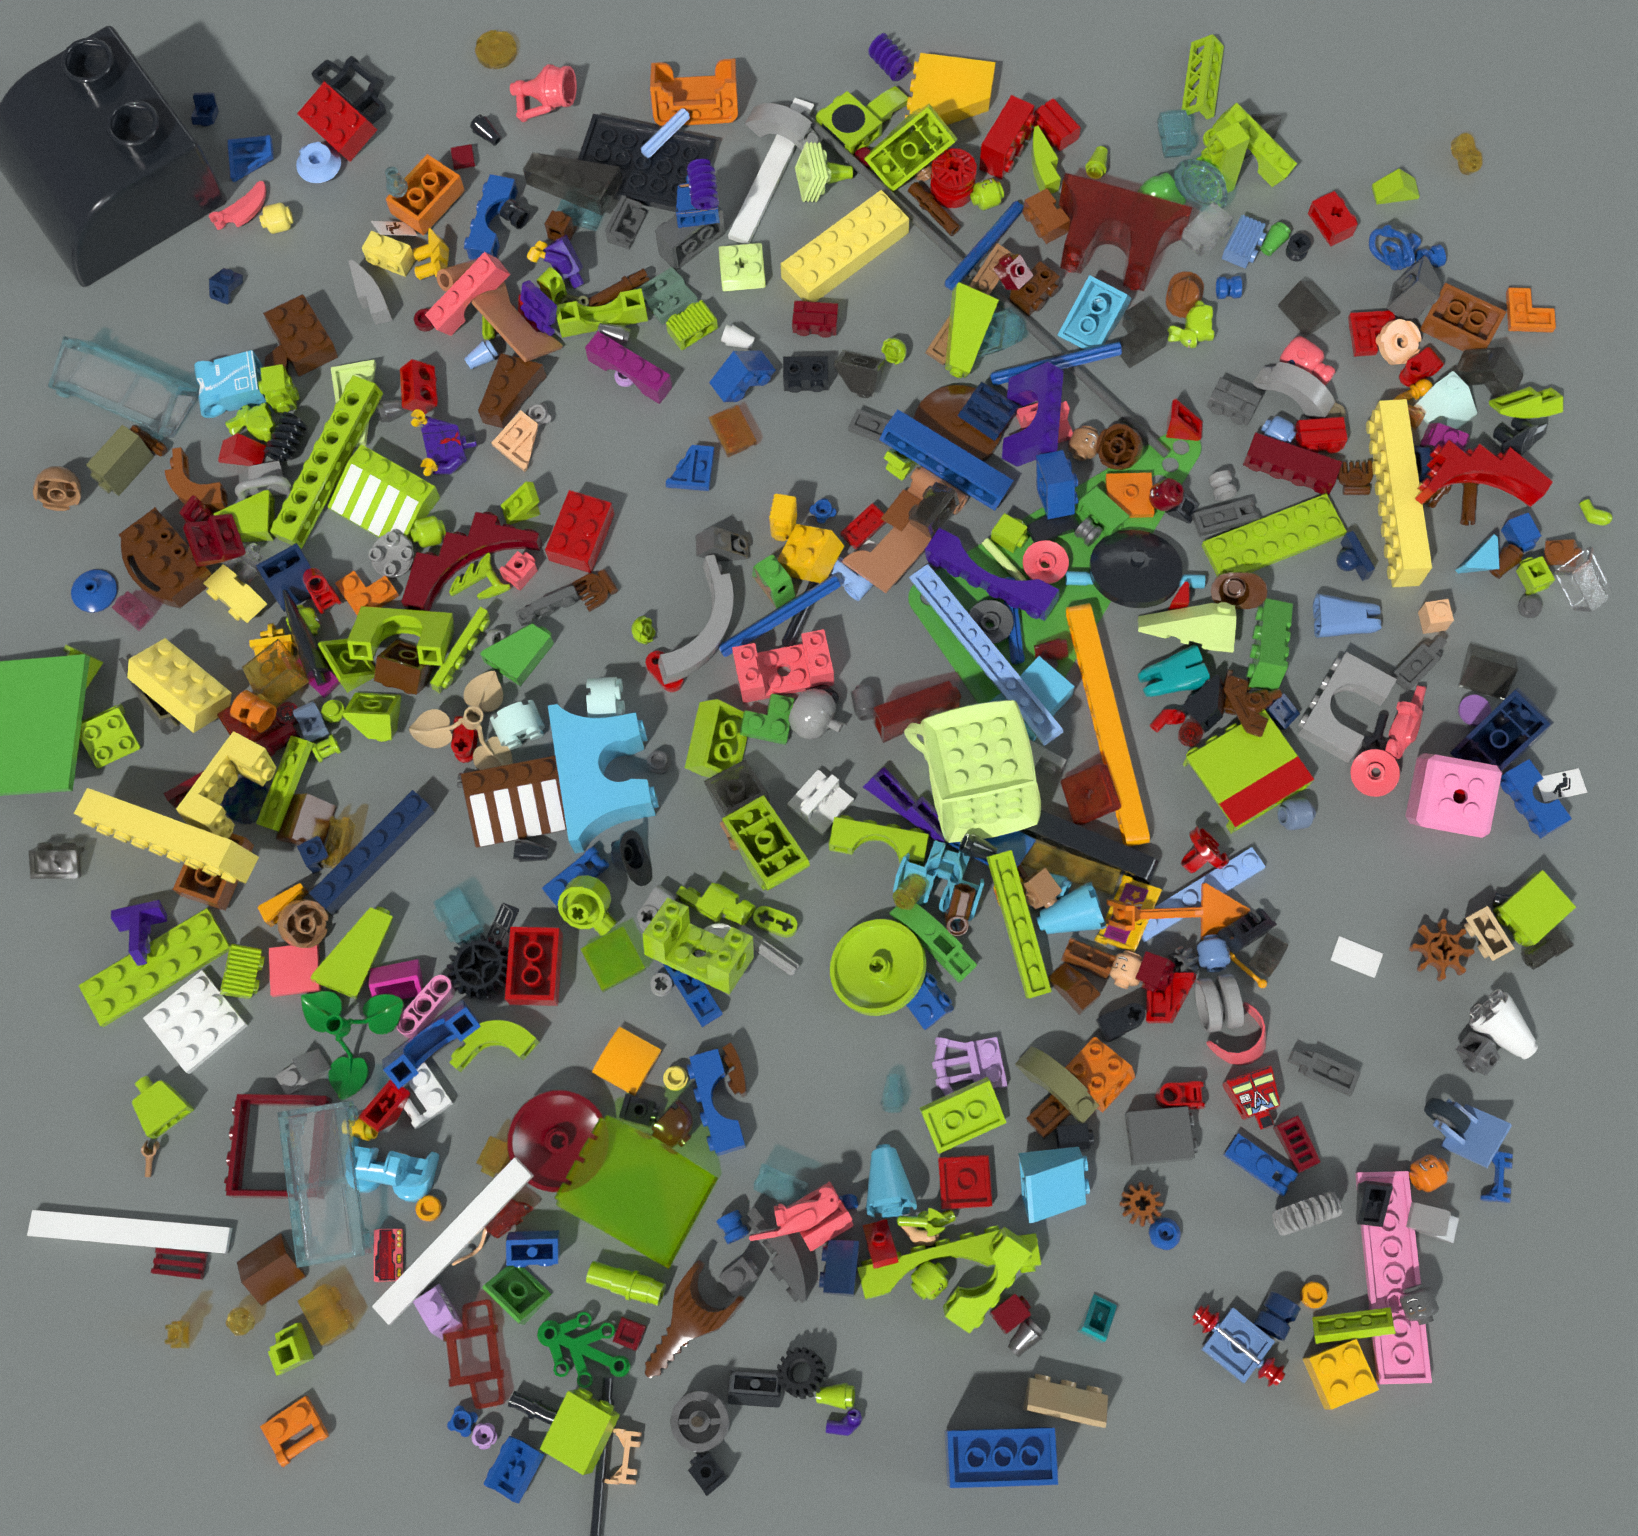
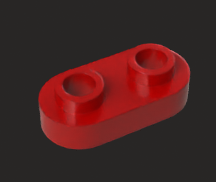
M653 651L648 654L645 661L647 670L663 689L668 692L680 690L684 684V678L664 685L659 666L653 663L655 659H659L660 655L665 653Z

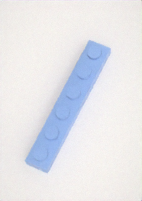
M1251 847L1230 860L1224 868L1215 869L1158 904L1155 908L1200 907L1202 883H1207L1225 894L1264 870L1266 866ZM1184 918L1149 919L1141 939L1145 943Z

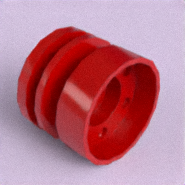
M950 148L946 149L932 161L930 192L935 197V201L945 208H959L971 200L970 193L973 192V186L975 185L977 165L975 159L968 152L962 149Z

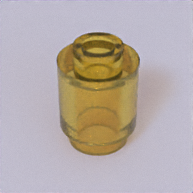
M916 874L906 877L893 893L896 906L900 909L911 910L925 893V880Z

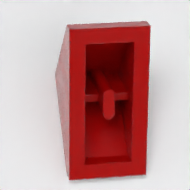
M1174 399L1172 400L1167 418L1166 438L1199 441L1202 437L1203 421L1181 402Z
M237 433L223 440L218 462L243 466L263 464L266 456L264 448L267 446Z
M390 1079L362 1111L358 1119L376 1132H380L397 1122L411 1093L404 1087L398 1089Z

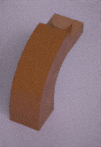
M181 447L172 448L173 457L170 458L171 469L165 470V476L169 486L180 501L186 504L190 497L194 495L212 514L227 508V491L220 482L196 484L190 481L188 456Z

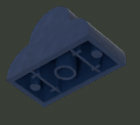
M1517 688L1471 731L1450 754L1458 759L1496 765L1503 772L1532 747L1554 722L1522 690Z

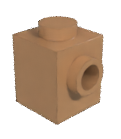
M1046 868L1034 872L1021 883L1025 899L1034 909L1042 906L1045 908L1052 906L1057 901L1056 896L1062 892Z

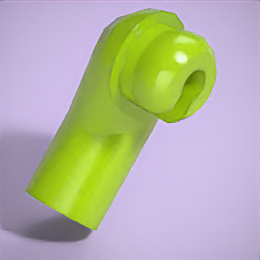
M949 1209L941 1213L946 1219L934 1218L932 1221H929V1224H932L935 1228L943 1227L954 1222L955 1215ZM928 1211L920 1212L918 1217H925Z

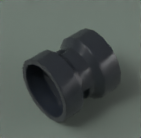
M509 199L501 207L500 216L506 221H510L511 225L518 230L528 223L530 212L524 207L520 208L519 203L514 199Z

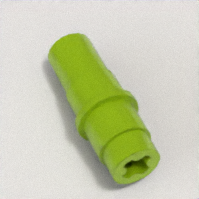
M592 1261L586 1276V1283L625 1296V1300L630 1301L634 1299L657 1306L660 1305L666 1289L665 1283L641 1275L640 1271L634 1270L632 1272L597 1261Z

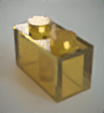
M328 1284L321 1285L298 1300L321 1346H330L355 1330L352 1325L354 1318L347 1308L344 1309L340 1303L342 1296L335 1286L332 1287Z

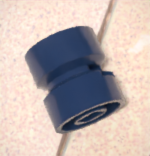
M1271 1291L1264 1303L1266 1310L1259 1312L1254 1325L1268 1335L1285 1341L1291 1329L1289 1322H1295L1301 1308L1286 1297Z

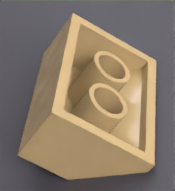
M1035 1374V1379L1028 1378L1023 1410L1106 1428L1108 1395L1102 1394L1101 1388L1087 1385L1086 1390L1076 1388L1075 1382L1061 1380L1060 1384L1051 1383V1377Z

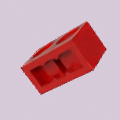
M411 359L400 368L402 408L410 411L419 409L424 414H427L437 406L435 366Z

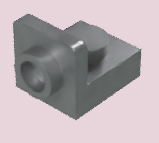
M740 1257L736 1263L721 1273L719 1278L732 1296L735 1297L758 1279L755 1273L759 1270L750 1258L745 1261L743 1257Z

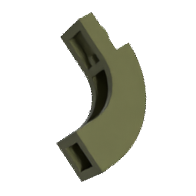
M1031 1046L1015 1063L1031 1082L1042 1086L1057 1098L1078 1122L1084 1123L1099 1107V1104L1087 1092L1088 1089L1065 1067L1043 1051Z

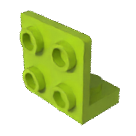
M122 703L82 720L80 739L96 768H101L140 749L136 737L123 716L125 709Z

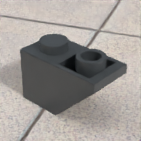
M715 526L695 535L697 557L705 559L706 556L715 555L716 561L746 560L749 558L748 537Z

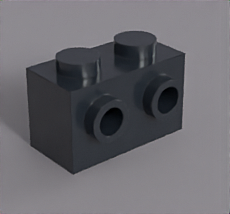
M784 356V391L798 393L800 391L821 392L828 390V356Z

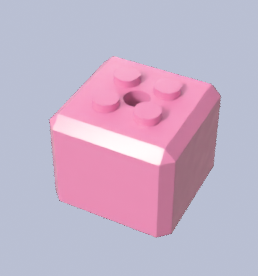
M1423 753L1416 759L1405 817L1410 824L1483 838L1491 831L1502 772L1496 765ZM1458 789H1462L1466 795L1462 803H1456L1453 799V794Z

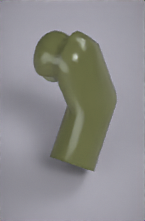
M565 294L559 300V304L577 301L581 305L587 306L589 303L586 296L577 297L571 294Z

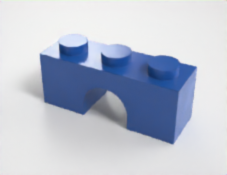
M1528 759L1507 771L1501 777L1500 785L1502 790L1509 794L1515 802L1514 805L1517 811L1525 816L1531 831L1541 839L1564 826L1572 818L1558 799L1547 804L1535 799L1533 787L1544 778L1531 760Z

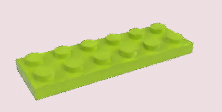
M1323 494L1203 541L1201 546L1217 577L1225 573L1254 572L1343 537L1347 531L1327 494Z
M208 908L149 942L150 953L147 954V964L137 966L129 954L78 985L101 1027L107 1026L229 952L230 944Z

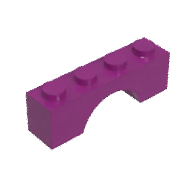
M599 331L585 347L588 361L604 371L612 369L625 375L639 388L642 394L658 404L663 401L672 389L670 374Z

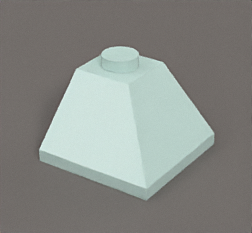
M1454 371L1437 382L1413 406L1416 413L1427 424L1441 423L1455 429H1459L1477 415L1468 385Z

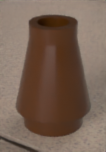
M1512 544L1503 547L1499 553V569L1489 570V572L1494 577L1500 579L1522 561L1523 552Z

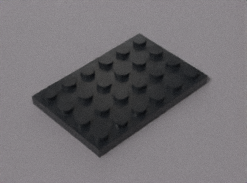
M593 114L569 184L570 190L620 200L623 195L626 198L640 202L644 206L676 212L678 185L687 183L688 164L696 159H708L711 162L716 147V139L676 131L650 158H647L641 153V147L661 129L660 127Z

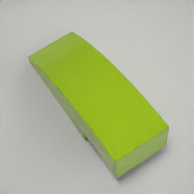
M1039 126L1034 127L1031 149L1033 173L1039 190L1042 191L1047 188L1053 194L1059 191L1061 180L1056 172L1058 157Z
M1527 387L1489 400V405L1499 414L1509 417L1540 418L1562 413L1563 396L1552 387L1539 392L1535 391L1532 387Z

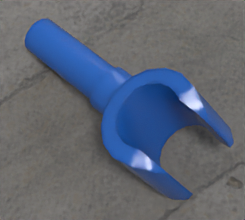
M846 1194L839 1196L847 1210L858 1208L859 1205L855 1195Z

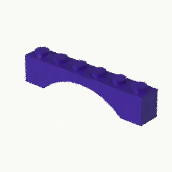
M938 528L925 548L926 559L932 566H940L946 569L953 577L965 579L969 585L986 590L990 596L1005 600L1009 606L1026 611L1034 619L1040 618L1045 621L1059 600V589L1040 579L1028 581L1009 580L988 573L968 556L957 536L941 528Z

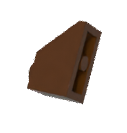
M1067 963L1062 964L1048 976L1050 984L1079 1016L1096 1002L1101 995L1084 975Z

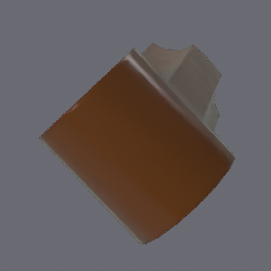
M959 883L954 885L949 908L945 912L947 930L954 936H961L968 930V919L975 896V888L968 884ZM954 919H961L960 922H952Z

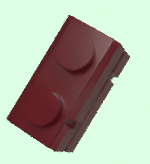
M795 300L792 318L793 333H797L800 336L818 334L823 338H829L831 335L836 336L839 313L838 303Z

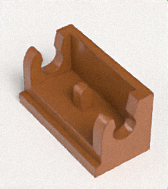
M1070 937L1061 961L1106 980L1116 956Z

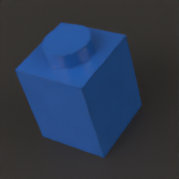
M1529 512L1508 520L1501 529L1508 544L1515 545L1520 550H1523V552L1536 547V542L1541 537Z

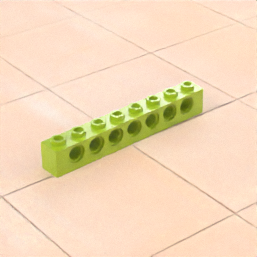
M352 375L350 381L345 385L344 392L340 400L335 404L330 419L325 423L320 438L315 442L311 455L305 461L302 472L293 484V489L288 498L283 502L278 517L272 523L270 532L280 541L290 545L297 543L300 549L303 548L384 394L375 383Z

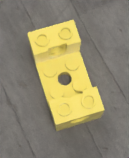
M233 731L176 810L186 824L228 839L233 833L235 825L231 819L226 817V811L220 806L224 794L229 787L235 785L239 774L263 787L274 776L276 766L264 747Z

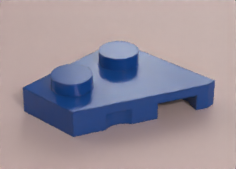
M270 135L227 140L230 179L233 182L240 180L274 159Z

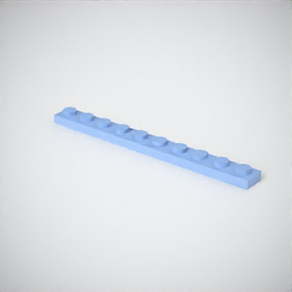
M927 564L911 575L909 578L913 585L1006 700H1015L1017 702L1023 721L1040 742L1045 746L1062 734V727L932 568Z

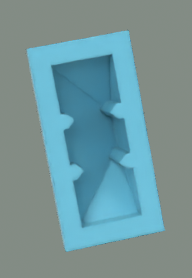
M1494 534L1485 539L1455 571L1459 574L1499 569L1498 537Z

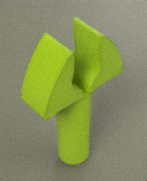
M928 1208V1214L925 1217L898 1216L897 1224L898 1226L924 1227L928 1231L927 1237H932L943 1232L946 1228H935L932 1224H929V1221H932L934 1218L946 1219V1217L937 1210Z

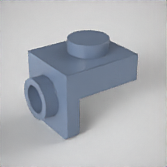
M310 702L293 710L305 740L312 742L329 734L324 718L315 702Z

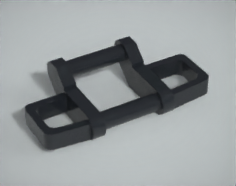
M350 56L345 61L343 68H340L330 60H325L311 73L314 81L321 86L324 81L320 76L328 69L336 72L337 75L327 84L372 125L386 113L385 105L378 99L384 81L360 65L358 59L354 56ZM356 71L370 84L367 88L368 90L354 102L340 89L353 78ZM373 102L379 107L371 116L363 113Z

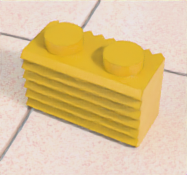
M774 494L769 516L770 533L775 540L786 541L796 525V497Z

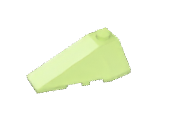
M1225 602L1218 604L1209 603L1138 616V632L1161 638L1174 636L1180 639L1181 643L1197 642L1202 644L1203 649L1232 653L1234 651L1236 630L1235 605Z

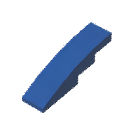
M663 964L701 1027L723 1015L704 982Z

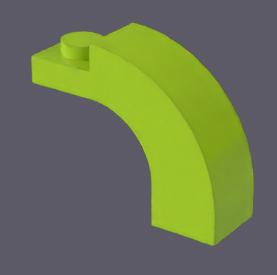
M503 1020L486 1021L480 1023L481 1027L463 1040L466 1044L464 1047H458L451 1055L452 1060L449 1063L461 1073L479 1052L490 1046L506 1047L524 1061L540 1042L526 1029L513 1022Z

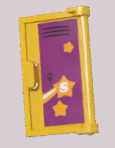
M1123 875L1113 900L1116 899L1134 905L1138 909H1153L1162 889L1135 881L1132 877ZM1112 906L1109 908L1105 921L1106 919H1113ZM1139 919L1135 922V930L1125 931L1106 924L1107 928L1100 929L1094 940L1104 945L1110 944L1135 953L1149 919Z

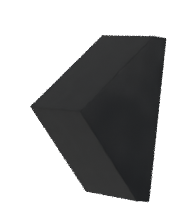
M1364 1181L1357 1184V1224L1383 1227L1393 1189L1391 1183Z

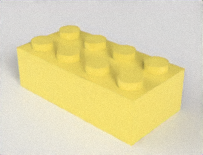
M166 638L129 658L127 678L193 733L229 711L232 692Z

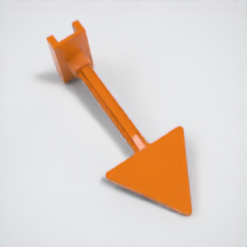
M1207 883L1201 884L1200 907L1138 909L1134 905L1116 899L1106 900V905L1113 907V919H1106V924L1125 931L1135 930V922L1139 919L1200 917L1201 940H1204L1203 937L1207 935H1216L1221 929L1250 912L1249 908Z

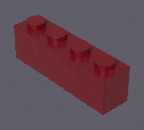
M1256 432L1243 463V466L1248 467L1252 471H1261L1275 479H1284L1296 486H1304L1313 489L1316 493L1328 495L1334 487L1342 465L1341 461Z

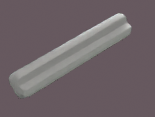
M745 925L738 929L753 936V949L790 976L797 972L799 964Z

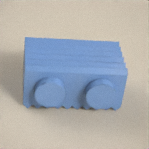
M1241 215L1224 249L1222 259L1246 269L1248 263H1253L1258 251L1255 250L1257 245L1262 246L1267 235L1263 232L1266 226L1265 223Z

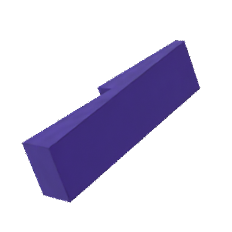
M885 767L863 786L864 789L929 834L936 841L941 843L945 841L937 810L923 796L916 800Z

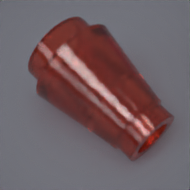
M1059 637L1039 645H1034L1036 659L1038 656L1042 659L1063 660V658L1069 657L1067 639Z

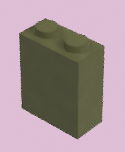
M121 425L86 466L91 470L90 476L99 483L100 488L108 494L112 491L120 496L154 456L137 434Z

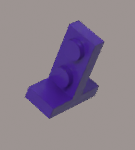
M159 900L111 910V919L119 932L129 930L128 952L137 966L147 964V954L150 953L148 934H151L150 925L167 922V912Z

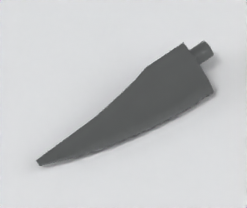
M121 657L119 661L127 676L129 662ZM129 680L143 707L160 731L166 735L171 732H177L180 729L179 721Z

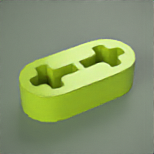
M768 906L758 907L754 911V924L764 931L785 938L792 937L797 932V920L790 914ZM764 912H767L768 918L774 921L765 920L764 923H760L758 915H763ZM787 920L790 921L793 928H788L787 931H783V926L777 924V922L785 924Z

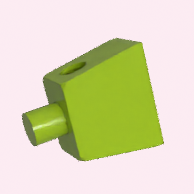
M144 1076L135 1083L141 1094L132 1100V1105L147 1137L157 1139L194 1111V1108L170 1084L163 1080L153 1084L148 1076Z

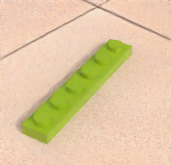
M1008 850L988 856L987 861L1025 996L1027 999L1050 993L1052 991L1013 852Z

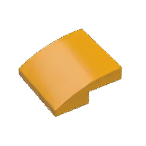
M619 1026L599 1057L592 1073L635 1096L647 1079L648 1072L661 1055V1049Z

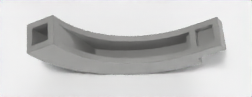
M715 555L706 556L703 563V569L711 593L712 608L710 619L703 631L689 644L675 651L660 655L658 666L664 685L685 678L702 667L716 652L725 636L733 609V586L730 573L723 574L720 562L716 561Z

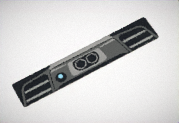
M502 903L486 940L491 935L494 937V942L501 940L503 947L519 909ZM482 949L480 951L484 958L491 957L494 959L498 957L496 953L490 950ZM479 960V968L477 970L482 975L483 963ZM477 976L468 977L467 983L481 985Z

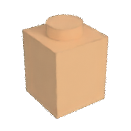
M1449 599L1425 602L1418 612L1423 634L1446 631L1454 621Z

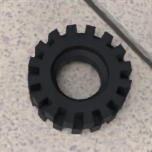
M795 1347L794 1352L788 1350L786 1352L788 1356L786 1358L782 1356L780 1359L783 1362L782 1365H777L780 1373L776 1374L780 1380V1386L795 1398L806 1399V1396L809 1398L814 1397L813 1392L819 1393L821 1391L819 1386H824L826 1383L823 1380V1377H827V1372L824 1370L826 1369L825 1363L822 1362V1359L814 1351L806 1347H802V1349ZM799 1364H808L811 1369L809 1378L805 1382H796L793 1378L794 1369Z

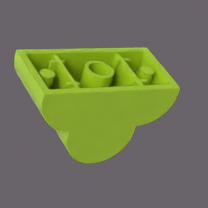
M929 103L921 109H916L900 122L864 159L883 183L893 192L957 141V137Z
M764 795L722 818L749 871L763 891H769L810 867L808 858Z

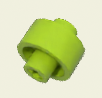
M587 875L571 879L559 896V913L563 920L572 927L578 929L594 928L600 936H603L617 923L608 912L611 903L610 892L606 885L595 877Z

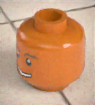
M1428 1154L1410 1165L1409 1179L1417 1190L1431 1192L1447 1183L1449 1168L1442 1158L1438 1159L1434 1155Z

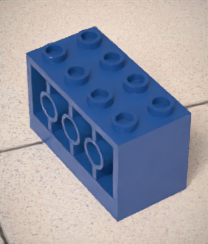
M1055 1428L945 1430L947 1486L949 1488L1058 1485Z

